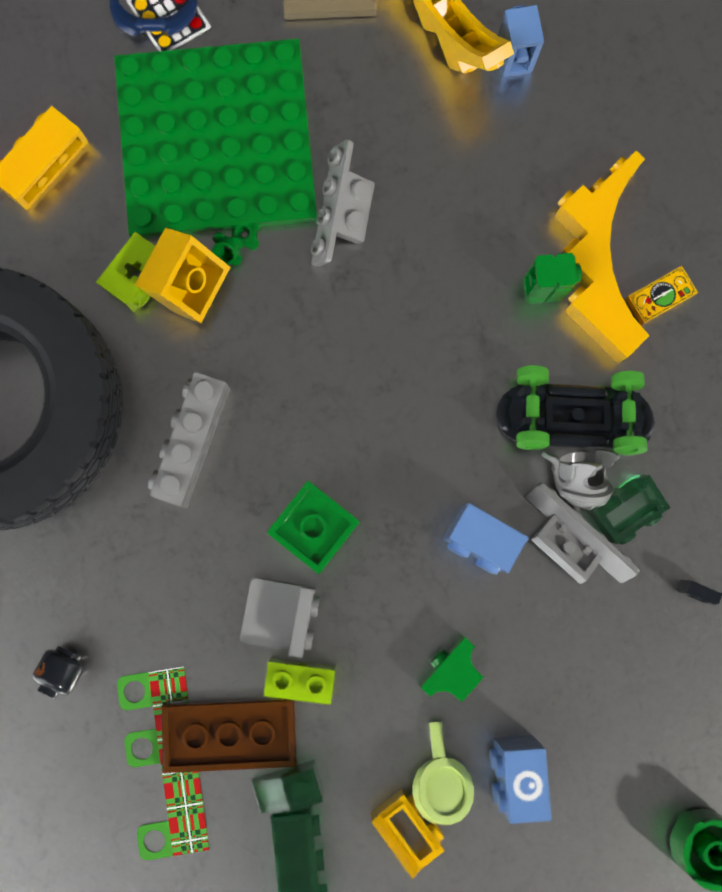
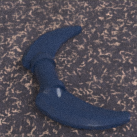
M110 0V12L114 22L121 30L132 36H138L145 32H162L172 36L186 28L193 20L197 11V0H188L181 10L167 18L166 16L161 18L136 17L127 12L118 0Z

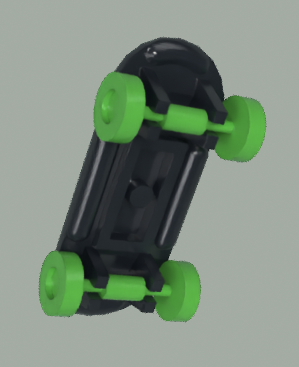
M537 365L524 366L516 371V381L520 385L507 391L497 407V423L502 433L510 440L515 441L518 448L525 450H540L549 446L613 449V451L620 455H638L647 451V442L654 432L655 425L653 411L648 402L640 393L635 392V390L645 386V376L638 371L617 372L611 376V387L546 384L549 382L548 368Z

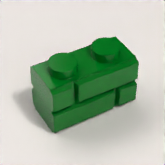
M573 253L557 254L555 257L552 254L537 255L524 275L525 297L528 304L543 303L545 300L547 303L561 302L570 291H573L576 283L581 282L580 263H576Z

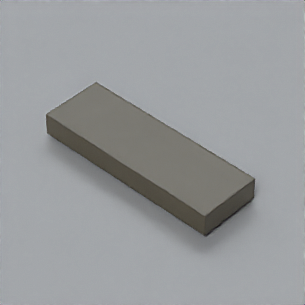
M283 0L285 20L376 16V0Z

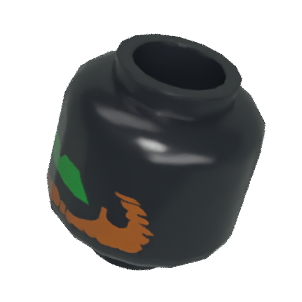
M57 646L56 650H47L32 675L34 681L40 684L37 691L56 699L58 693L62 695L71 694L84 671L82 663L79 662L82 657L60 646Z

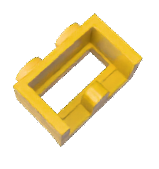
M403 788L371 812L372 824L412 879L415 878L422 868L445 851L442 840L445 838L437 824L431 822L428 824L417 810L413 795L410 794L408 796ZM401 809L405 811L428 843L417 854H415L390 819Z

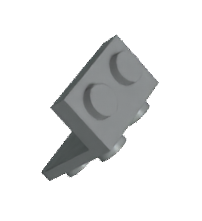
M260 578L251 580L240 640L244 644L289 651V656L302 658L305 649L311 650L314 630L308 629L311 616L317 617L320 597L314 596L315 588Z

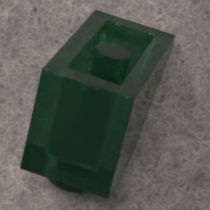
M315 759L298 764L297 767H288L251 780L260 813L293 812L321 803L324 799V789Z

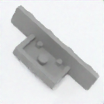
M350 140L334 146L328 157L330 167L328 177L322 188L324 198L322 208L319 210L316 220L318 224L317 235L311 245V265L316 267L331 262L336 236L356 244L364 242L375 182L349 172L354 142Z
M540 482L527 493L526 499L548 518L532 541L579 584L588 580L598 564L620 583L637 576L640 569L632 563L631 559L615 548L604 534L596 531L586 522L577 510L572 509L566 504L555 490Z

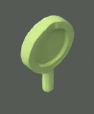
M442 722L429 723L433 759L426 761L418 769L413 780L412 795L415 806L423 818L433 824L452 825L460 822L469 813L474 801V786L471 775L464 765L455 759L446 758Z

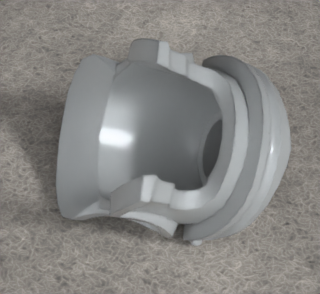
M549 446L543 451L541 456L553 464L551 469L554 472V483L557 493L572 509L586 511L594 509L596 506H604L608 502L614 487L606 475V469L611 467L620 458L619 453L612 450H598L595 453L585 451L584 448Z

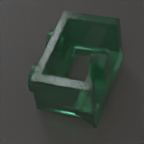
M635 474L614 489L610 499L604 506H596L594 509L586 511L609 542L622 545L633 540L637 536L636 531L643 526L649 527L659 522L663 518L662 513L670 509V506L650 475ZM640 492L647 504L613 527L606 515Z

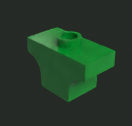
M461 634L447 651L441 649L430 662L433 667L418 683L420 688L430 697L437 692L445 691L453 694L459 701L463 702L484 678L473 667L471 662V654L475 646Z

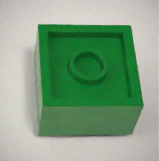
M307 481L266 533L319 575L356 529L360 521L310 481Z

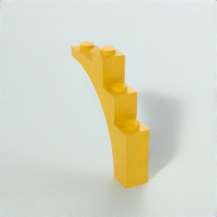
M413 0L423 29L437 34L450 69L461 73H469L477 68L492 71L501 67L504 64V60L514 54L511 42L497 36L486 28L467 9L461 0Z
M637 151L628 159L622 156L610 168L612 174L606 180L600 177L589 190L584 185L575 193L570 189L558 201L557 204L560 208L554 216L575 236L563 249V252L573 253L576 263H580L582 273L581 286L568 298L572 304L565 312L618 364L627 359L649 337V334L633 317L620 294L613 272L610 250L612 220L618 199L628 180L645 160Z

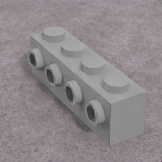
M194 372L192 379H187L182 391V397H185L181 410L176 409L171 421V427L174 428L170 440L166 439L161 447L160 458H163L159 471L154 470L149 480L148 488L152 489L149 496L188 508L231 389L226 382L198 372Z

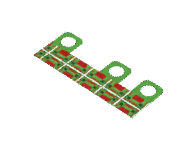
M184 666L120 677L117 681L120 707L123 710H133L153 706L156 729L132 732L125 737L127 763L131 767L161 763L168 821L142 825L138 828L137 841L140 857L143 860H154L210 850L199 772L163 773L161 705L163 703L189 702ZM131 681H138L145 688L143 699L136 703L128 701L124 696V688ZM138 738H146L152 743V753L146 759H137L132 754V744ZM152 830L160 831L165 837V845L158 852H150L144 846V837Z

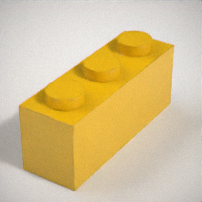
M51 105L46 112L41 113L36 118L31 129L15 141L12 150L3 159H0V189L27 211L87 145L88 140L81 129Z

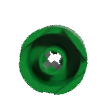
M708 809L684 811L679 815L670 836V849L673 860L701 887L710 891L722 892V815Z

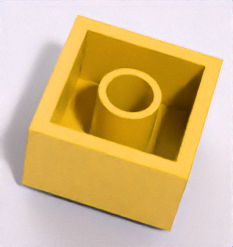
M165 228L135 286L175 314L202 323L230 266L192 235Z

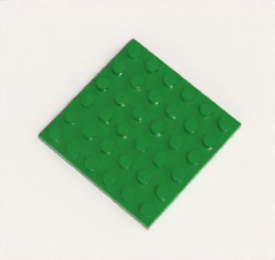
M299 38L114 55L128 233L130 238L134 232H137L143 238L160 237L165 228L191 234L232 230L236 226L248 224L250 226L260 225L264 227L316 222L317 210Z

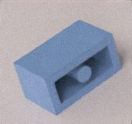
M516 5L505 10L498 33L499 37L511 42L514 52L512 56L504 60V64L500 67L502 78L532 73L544 43L537 5L527 7L525 5Z

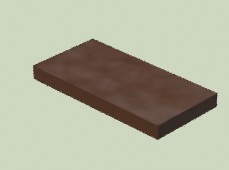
M268 698L163 703L161 705L163 773L297 767L295 700Z

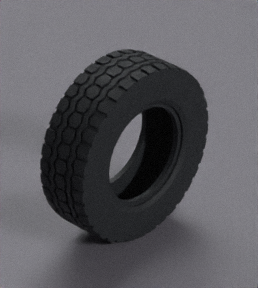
M0 267V340H10L24 344L34 356L44 383L43 410L35 430L17 451L0 461V531L29 526L32 523L36 524L50 518L52 514H57L71 505V501H76L87 491V485L91 486L101 474L99 472L100 468L106 466L111 456L109 453L110 449H114L118 437L116 430L120 428L122 412L119 411L120 407H122V390L119 389L121 383L112 353L107 348V343L100 332L96 330L88 318L50 286H46V284L31 276Z

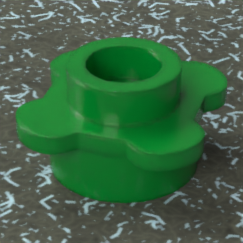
M249 224L231 228V237H240L243 241L242 247L255 250L260 244L257 239V232L261 226H250ZM243 232H247L246 237L242 236Z
M222 232L215 233L212 237L215 243L212 247V253L227 265L240 264L242 261V256L240 255V248L243 246L242 239L238 236H225Z

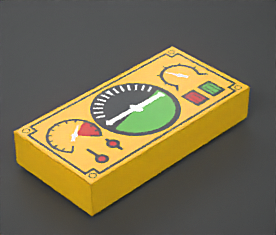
M681 266L629 295L625 300L640 325H643L693 297L698 292Z

